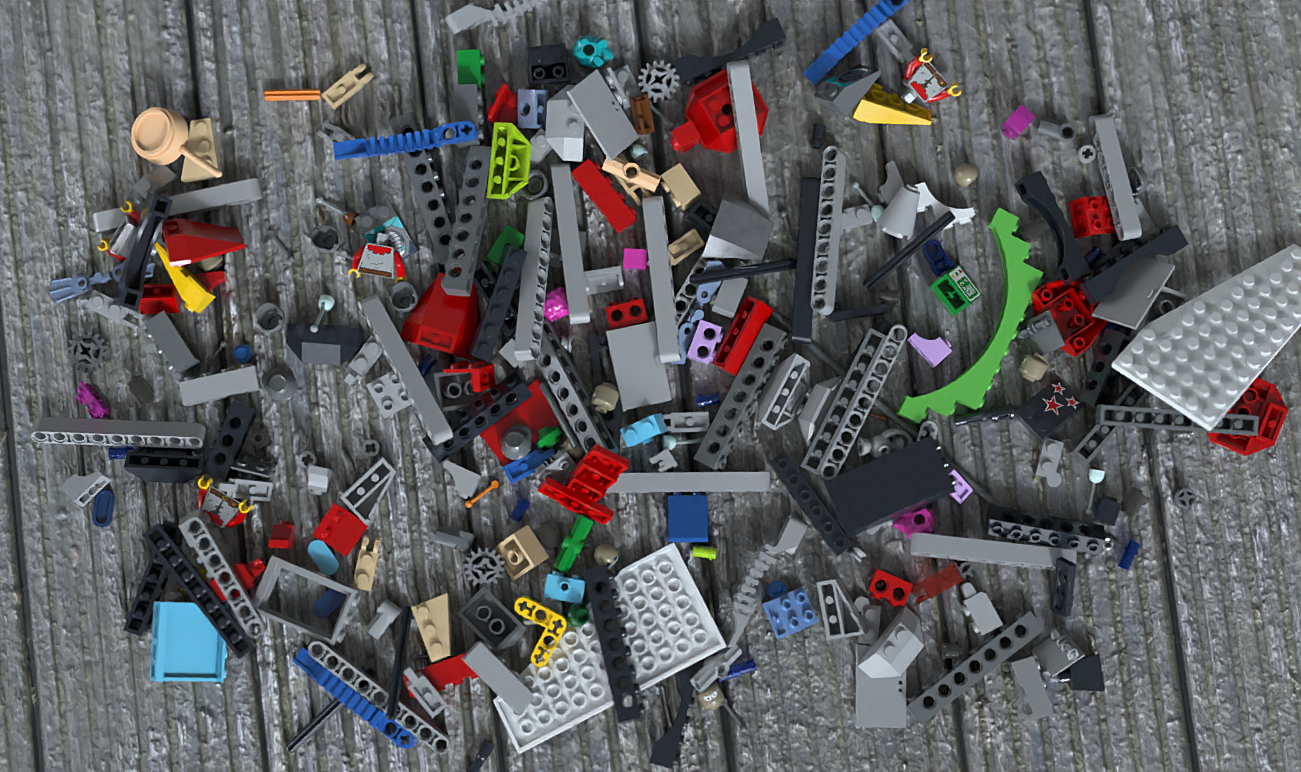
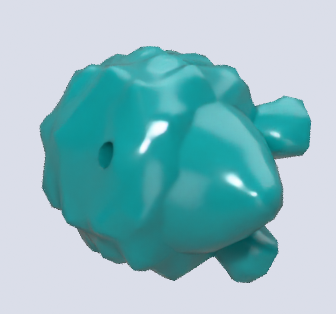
M588 34L586 37L582 36L573 45L574 58L587 67L596 68L614 58V54L607 46L606 40L596 35Z

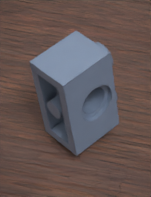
M518 89V128H546L548 90Z

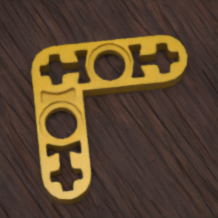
M521 596L514 605L516 612L545 627L531 655V662L537 667H542L548 662L566 629L567 620L562 614L527 596ZM526 601L528 607L532 608V605L536 607L533 609L532 615L528 614L530 610L527 608L521 610L518 603ZM542 609L546 612V617L540 620L536 618L535 612ZM561 619L563 626H558L556 633H559L558 636L554 632L548 631L549 628L553 630L555 626L553 621ZM550 635L554 638V643L548 646L543 642V638ZM539 645L546 649L543 654L545 660L538 662L536 661L537 657L534 655L540 654L542 648H539Z

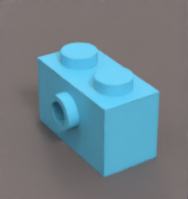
M661 413L622 428L620 431L627 447H631L643 443V445L654 441L653 437L667 432L668 429Z
M552 571V575H547L543 597L572 603H582L586 582L582 580V576L571 575V578L563 577L564 573Z

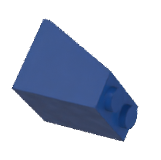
M672 492V496H668L669 542H708L707 495H703V492H691L689 496H684V492Z

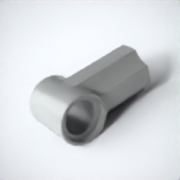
M387 598L376 611L377 614L365 628L376 639L382 636L390 623L392 624L402 612L401 608Z

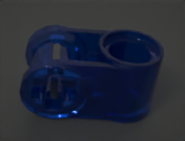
M930 240L922 247V254L937 278L949 268H954L951 259L938 241ZM929 244L935 246V254H930L927 251Z

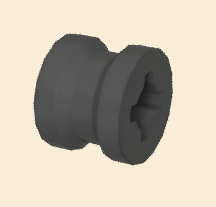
M1182 488L1174 493L1173 500L1179 507H1190L1195 503L1196 495L1192 489Z

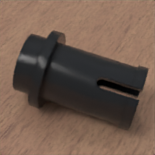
M813 125L812 138L809 140L811 148L821 149V146L824 145L822 141L826 128L825 125Z

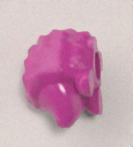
M559 286L556 289L547 290L544 317L553 322L569 315L566 288Z
M920 507L899 516L893 522V527L911 539L912 533H931L935 527L936 520L933 512L927 508Z

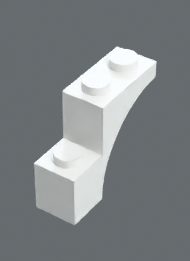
M925 182L915 185L920 192L917 214L927 211L929 207L934 222L947 211H951L955 215V220L944 229L953 227L952 224L960 222V224L968 223L971 221L970 218L975 215L973 208L956 209L940 203L929 192Z

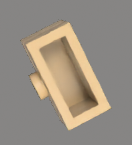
M680 163L661 175L663 181L661 185L666 193L670 191L673 196L671 200L676 207L680 206L684 211L702 199L701 192Z

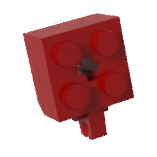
M261 558L250 563L241 562L232 566L247 591L256 585L255 581L259 579L258 575L267 568ZM225 571L222 573L221 578L224 582H229L231 576ZM216 580L210 581L208 585L220 602H228ZM234 588L231 592L232 597L237 599L240 596V591Z

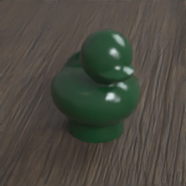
M574 603L563 614L567 620L566 626L581 627L590 619L589 610L582 603Z

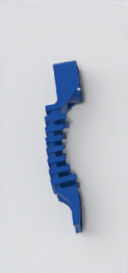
M880 0L877 6H873L871 11L865 13L862 19L860 18L855 25L853 24L848 31L843 33L841 38L839 37L834 44L832 43L829 46L830 48L825 50L803 74L815 86L838 65L840 59L843 61L846 58L844 56L846 53L850 54L852 52L851 49L853 47L856 48L859 45L858 43L863 41L867 34L870 35L873 29L876 30L880 23L883 24L887 17L899 11L910 0H901V3L898 5H894L891 0Z
M462 121L444 124L433 130L424 129L423 133L420 131H415V134L411 132L406 133L405 136L397 134V137L389 135L388 138L379 136L377 140L375 137H369L370 141L361 138L333 143L334 156L337 161L351 158H369L371 156L379 157V155L388 156V154L395 155L397 153L402 154L407 151L415 152V150L421 151L426 148L433 149L435 146L440 148L442 145L473 141L477 138L479 131L472 122ZM468 127L472 129V131L469 132V135L465 133V131L468 130ZM453 129V136L446 138V131Z
M302 647L295 659L292 660L313 680L317 681L318 685L324 687L327 692L332 693L333 697L346 704L348 709H352L356 715H360L361 719L368 721L370 726L377 728L399 747L407 749L413 748L417 744V737L396 721L386 719V714L374 704H371L370 701L363 698L362 695L313 659L306 648ZM391 722L396 725L394 733H391L388 729ZM405 736H410V743H405Z

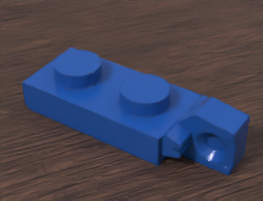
M541 448L527 454L521 460L513 461L504 466L503 469L510 483L514 484L536 471L535 468H538L540 465L544 464L547 466L545 461L550 464L549 458H552L556 453L553 448L545 452Z

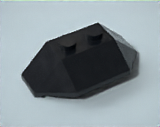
M287 324L286 344L302 363L341 366L363 347L364 330L318 324V331L312 332L310 328L314 324Z
M138 447L135 450L127 451L124 470L146 482L185 484L202 474L205 456L197 449Z

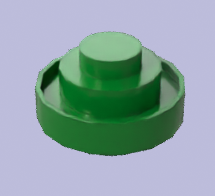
M547 425L540 430V436L538 437L540 441L537 442V445L540 448L544 445L550 448L560 441L558 435L563 433L560 427L555 429L554 427L549 428Z

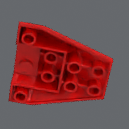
M184 219L166 220L160 230L162 242H166L170 266L181 267L185 264L246 248L238 228Z
M439 272L405 320L400 337L402 341L410 344L422 345L473 361L474 356L467 352L473 335L478 328L476 285L472 282L470 297L448 295L441 286V280L445 274Z
M1083 279L1065 286L1062 280L1046 283L1032 292L1034 315L1036 317L1050 310L1066 344L1059 349L1076 357L1091 347L1108 321L1092 316L1099 302L1089 304L1078 286L1083 282Z

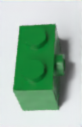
M480 49L457 50L458 85L477 84L478 89H482V84H485V73H482L481 65H485V55L481 54Z
M506 225L487 254V259L498 266L504 246L510 245L524 250L525 236Z

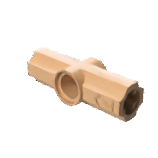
M606 157L602 170L655 192L661 176L618 157H615L611 162ZM629 169H634L637 174L634 177H629L626 172Z

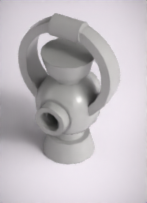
M892 428L886 430L881 435L873 437L870 441L860 437L857 442V452L860 457L868 455L870 452L875 458H880L903 448L904 444L901 437L893 439L892 442L888 438L894 434H902L907 438L905 446L914 443V441H912L906 431Z

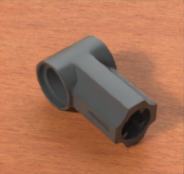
M1042 116L1037 133L1058 139L1062 143H1069L1076 135V127L1071 123H1062ZM1062 130H1070L1071 136H1063Z
M438 527L434 543L471 553L470 550L473 546L475 534Z

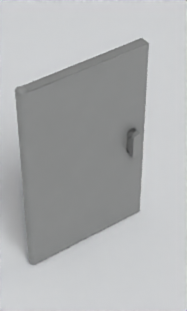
M597 69L566 92L610 162L639 138Z
M1145 256L1135 260L1121 273L1113 293L1099 302L1092 316L1136 330L1175 269V265Z
M655 321L611 331L607 330L606 335L622 410L626 411L672 400L665 366L660 359Z
M856 644V728H906V670L901 676L870 678L857 665L872 645Z

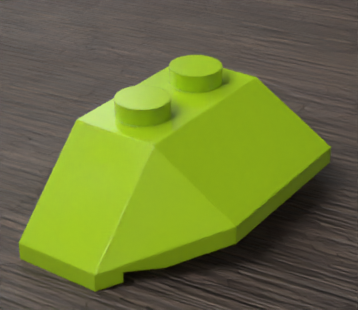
M494 122L487 198L507 199L529 181L532 144L513 123Z

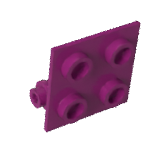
M80 380L76 393L78 401L82 405H86L89 409L88 413L93 419H103V415L108 417L112 413L110 411L111 408L103 398L97 401L100 394H97L98 392L93 385L84 384Z

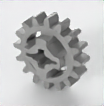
M662 60L660 65H657L656 61H653V66L647 63V70L641 69L643 76H638V80L642 81L638 84L639 88H643L641 93H647L649 99L654 97V102L657 101V98L664 102V97L670 100V93L676 94L674 87H679V83L675 82L679 79L678 75H674L676 69L670 70L671 64L668 63L664 66ZM650 75L651 81L646 85V78ZM656 78H657L658 80H661V79H662V84H661V85H660L659 83H656V84H655V79H656ZM671 78V85L668 89L666 82Z

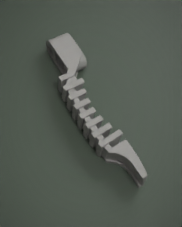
M513 0L514 8H511L507 1L504 3V11H502L498 3L494 5L495 9L491 11L480 8L476 2H472L447 16L445 21L453 35L459 36L486 20L491 21L494 28L498 26V21L505 24L508 19L514 20L517 15L521 17L525 11L529 13L533 7L538 8L541 6L540 3L544 2L545 4L548 0H522V4H519L518 0Z
M790 514L773 547L767 543L763 544L760 548L762 551L757 552L755 555L756 559L751 561V568L746 570L745 573L747 575L742 577V584L737 587L738 593L734 594V601L730 602L729 605L731 608L728 614L732 621V630L726 641V647H733L749 620V617L738 613V611L745 614L753 613L754 611L753 608L741 603L753 604L754 599L749 596L750 594H755L756 590L751 587L754 585L758 586L759 581L756 579L758 577L762 578L764 574L762 572L769 569L768 565L775 564L776 559L773 557L776 553L785 551L792 555L796 551L808 526V523Z

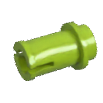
M694 544L693 557L710 558V560L716 559L717 548L714 545L707 547Z

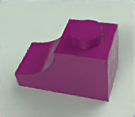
M1021 104L1001 126L1002 134L1007 139L1014 141L1035 119V116Z

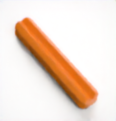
M320 89L265 90L264 98L267 101L321 99Z

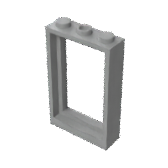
M271 556L254 596L253 603L258 612L265 617L332 645H338L345 637V626L350 624L353 617L351 612L353 607L358 605L361 596H359V590L280 557ZM282 568L348 595L332 634L266 607Z

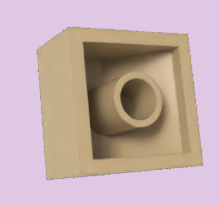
M528 525L494 547L496 550L495 554L500 552V558H504L505 563L502 565L513 581L549 558Z

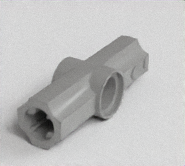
M735 643L733 647L723 648L715 656L709 655L704 661L703 668L690 680L691 684L696 690L702 692L717 677H725L729 671V665L742 654L741 648Z

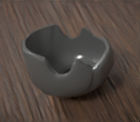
M1127 167L1126 171L1132 194L1138 195L1147 187V174L1141 167Z
M324 224L319 228H314L310 235L312 245L317 251L322 253H331L341 245V234L334 226Z
M400 281L392 286L393 290L389 298L394 309L399 312H409L416 307L419 295L414 285L408 281Z
M263 303L255 312L257 315L256 323L264 332L274 333L279 331L285 323V313L275 303Z

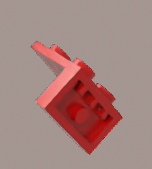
M503 83L502 87L499 86L495 93L497 98L494 104L491 103L487 110L489 122L493 126L494 122L513 123L515 125L518 120V94L509 91L508 84Z
M1107 196L1082 197L1068 202L1075 239L1091 235L1116 233Z
M469 360L458 361V363H452L450 367L444 369V373H472L471 386L473 387V392H481L495 386L494 363H487L486 360H478L475 363H469Z
M334 503L312 535L324 541L342 555L348 556L367 529L368 524L366 525L345 508Z

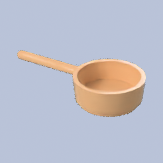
M152 107L146 109L137 117L132 127L131 141L134 150L141 157L156 165H167L183 154L217 178L222 176V172L186 148L188 126L180 113L171 109Z

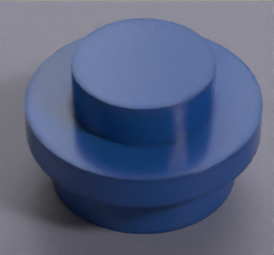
M244 344L237 345L233 350L234 360L242 364L250 361L252 357L250 347Z
M773 581L769 584L767 593L773 599L786 594V586L782 581Z

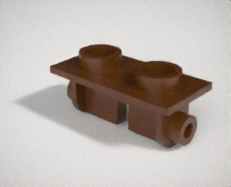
M648 94L630 97L637 134L646 135L655 132Z

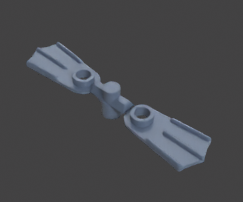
M151 258L148 261L145 278L153 276L155 263ZM125 262L115 266L112 272H97L92 277L80 275L52 280L49 293L55 303H59L87 292L94 284L108 285L112 279L119 282L121 275L118 276L117 272L119 270L123 272ZM85 280V284L81 286V281Z
M720 260L707 261L703 273L727 268ZM721 281L698 286L696 291V299L698 301L689 308L690 316L687 322L683 323L679 328L681 360L670 362L672 365L685 363L696 332L693 324L696 320L703 318L702 306L711 300ZM706 291V295L701 297V293ZM689 327V331L684 333L685 328Z

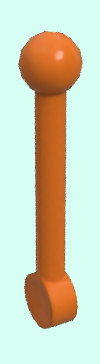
M492 481L491 485L488 488H486L472 500L466 501L465 506L467 508L472 507V504L475 501H477L491 489L497 488L499 483L497 481Z

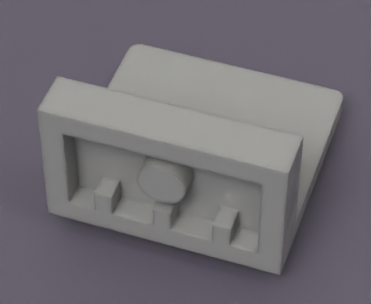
M628 65L616 71H612L611 67L607 68L605 80L608 87L614 89L615 99L619 105H622L623 109L630 107V97L641 96L642 93Z

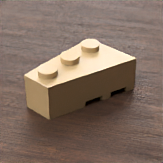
M211 118L191 121L186 148L222 172L214 121ZM185 156L181 181L185 184L218 179Z
M446 593L411 607L429 657L433 663L452 656L450 594Z

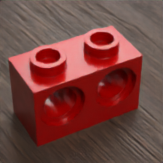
M691 120L671 131L670 145L680 155L700 144L701 135Z
M638 297L629 298L626 303L622 304L619 301L608 304L609 307L605 308L610 331L648 323L643 299L638 300ZM632 307H639L641 313L638 316H633L630 313V309ZM614 311L622 313L620 320L612 319L611 315Z
M875 569L867 591H870V596L880 600L881 597L888 599V604L898 608L899 605H905L913 584ZM878 580H883L885 583V588L882 591H878L875 587V583ZM897 587L903 591V595L899 599L893 596V591Z

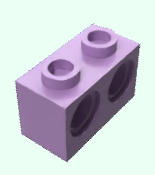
M700 320L687 357L707 365L709 361H713L717 353L714 350L716 343L720 344L724 334L720 332L722 327ZM705 330H713L715 336L712 339L706 338L704 336ZM700 347H705L708 350V355L701 357L698 355L697 350Z

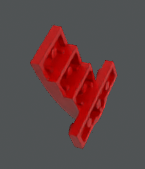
M595 444L577 464L565 485L547 477L539 485L537 491L558 501L568 510L585 515L605 525L613 518L614 511L596 501L606 495L607 489L617 482L619 475L628 468L630 461Z

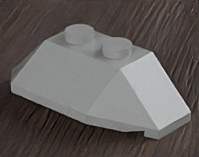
M567 85L547 101L545 140L563 161L582 162L585 122L566 93L575 85Z
M794 353L774 368L770 380L766 383L758 400L759 422L776 430L778 427L794 419L810 387L809 361Z
M839 376L815 384L813 388L809 387L805 395L808 399L805 405H800L796 413L799 415L797 421L806 446H811L845 377Z
M903 606L857 666L870 678L901 676L924 647L919 617L909 608Z

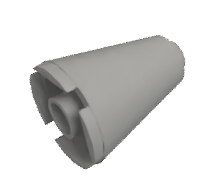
M912 184L903 185L877 220L876 226L882 225L884 232L895 237L903 238L905 235L908 236L907 239H911L920 197L918 187Z

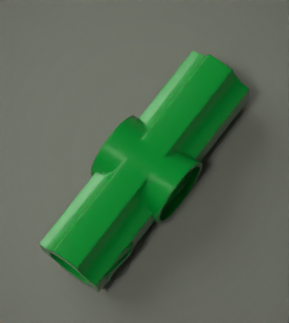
M581 515L578 516L571 531L568 532L562 543V549L553 567L568 574L576 556L580 554L586 542L585 538L593 526V521Z

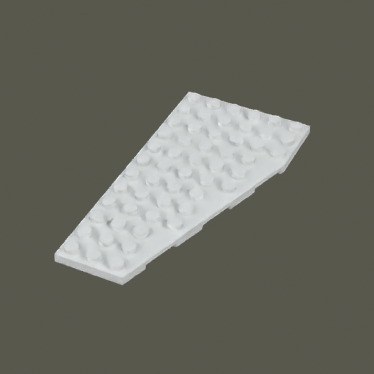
M1293 244L1148 323L1113 361L1112 367L1211 431L1301 326V247Z
M674 542L623 568L614 578V581H612L613 588L617 589L619 599L616 600L617 607H621L623 618L620 619L621 624L627 630L626 645H630L632 656L629 657L630 662L636 668L635 683H639L641 691L726 647V643ZM608 601L602 604L603 611H608L611 608V603ZM591 603L587 605L590 613L589 621L581 627H572L571 625L566 627L546 665L537 667L531 663L519 675L520 678L518 680L523 685L527 683L534 690L532 693L536 696L520 714L515 713L499 696L493 700L519 754L614 705ZM608 621L606 624L607 630L614 629L615 621ZM554 639L548 644V646L554 643ZM614 639L611 642L612 649H617L620 645L618 639ZM543 649L540 652V654L536 658V661L539 662L540 660H545L543 658V654L546 649ZM618 658L615 661L616 668L623 667L624 659ZM627 677L621 678L620 686L626 687L629 680Z

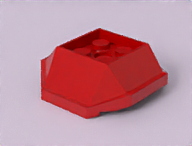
M723 69L691 88L684 117L687 122L690 120L693 122L701 135L700 144L703 149L731 154L738 150L728 74L727 70ZM751 81L760 137L763 134L769 109ZM724 107L731 108L732 113L729 115L723 114L722 109Z
M1256 377L1226 414L1238 415V410L1243 409L1245 415L1259 416L1258 435L1206 432L1209 442L1243 456L1254 454L1275 445L1288 413V408L1276 385Z

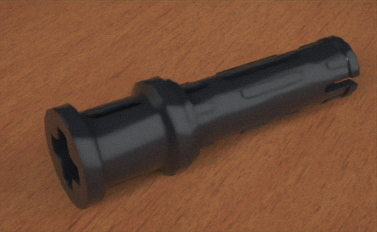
M1011 403L1001 407L991 406L988 410L954 415L956 427L987 421L997 423L998 420H1014Z

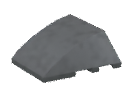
M726 187L702 258L762 260L775 223Z

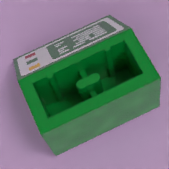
M960 265L929 287L951 318L982 296V293Z

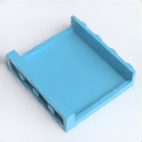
M154 602L149 680L155 682H224L227 673L225 658H227L228 654L226 642L195 603Z

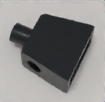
M1095 653L1080 658L1067 667V671L1057 674L1058 683L1069 682L1070 690L1105 691L1100 655Z

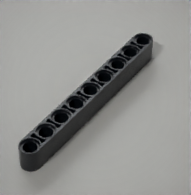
M802 176L797 266L795 270L791 343L811 344L813 319L811 294L821 178Z

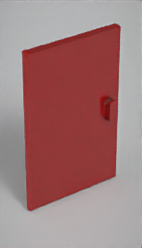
M539 378L527 386L533 396L479 434L504 466L513 460L508 459L503 454L500 441L512 425H524L531 430L532 446L539 440L540 430L547 425L549 428H555L560 424L539 387L541 384Z

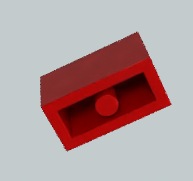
M174 283L144 285L143 295L139 304L141 315L159 314L163 310L167 313H180L182 298Z

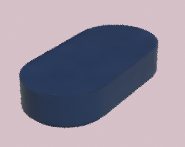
M101 489L95 495L92 521L97 527H107L113 520L116 498L115 494L109 489Z
M330 588L314 603L313 613L318 618L329 617L346 601L347 595Z

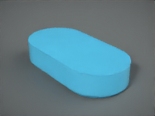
M321 540L311 542L308 546V553L320 571L326 575L335 574L339 569V562L327 544Z

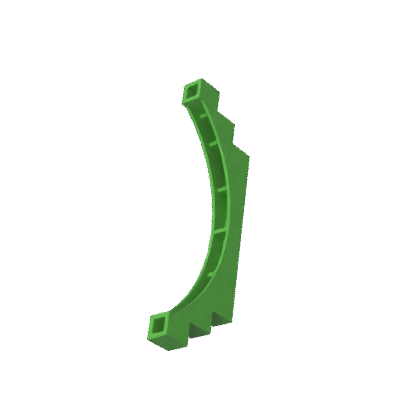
M998 207L994 209L986 227L991 229L997 242L1004 277L1003 301L999 319L986 347L966 371L945 386L913 398L903 396L895 414L918 424L920 421L923 422L928 414L926 409L943 417H948L956 409L957 405L955 402L971 410H977L978 407H982L985 401L983 396L986 390L989 391L994 382L992 378L995 373L999 372L1002 366L1000 361L1009 352L1010 346L1008 344L1018 333L1016 328L1019 322H1022L1026 316L1025 309L1027 305L1030 306L1033 302L1032 292L1036 288L1038 289L1043 281V278H1041L1042 271L1023 262L1030 256L1031 251L1029 249L1031 245L1011 235V233L1014 234L1019 226L1017 223L1019 217Z

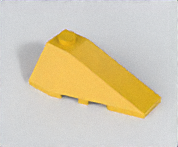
M876 83L872 84L852 109L853 118L868 123L930 125L932 123L931 111L914 102L907 104L898 97V94L893 92L891 95L882 90L883 86Z
M156 242L154 245L181 298L186 302L184 306L191 312L201 313L215 296L186 267L170 266L167 249L162 244Z

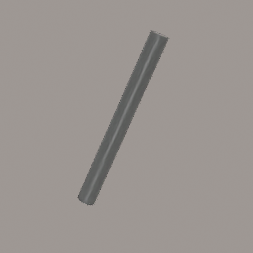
M546 382L541 383L539 387L574 449L579 448L581 445Z

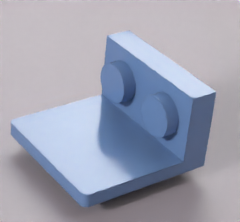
M799 587L762 604L777 640L818 622L804 587Z

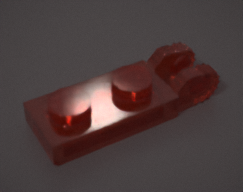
M952 563L922 580L910 592L913 594L924 588L926 594L921 595L916 600L919 604L960 583L964 578L956 565Z

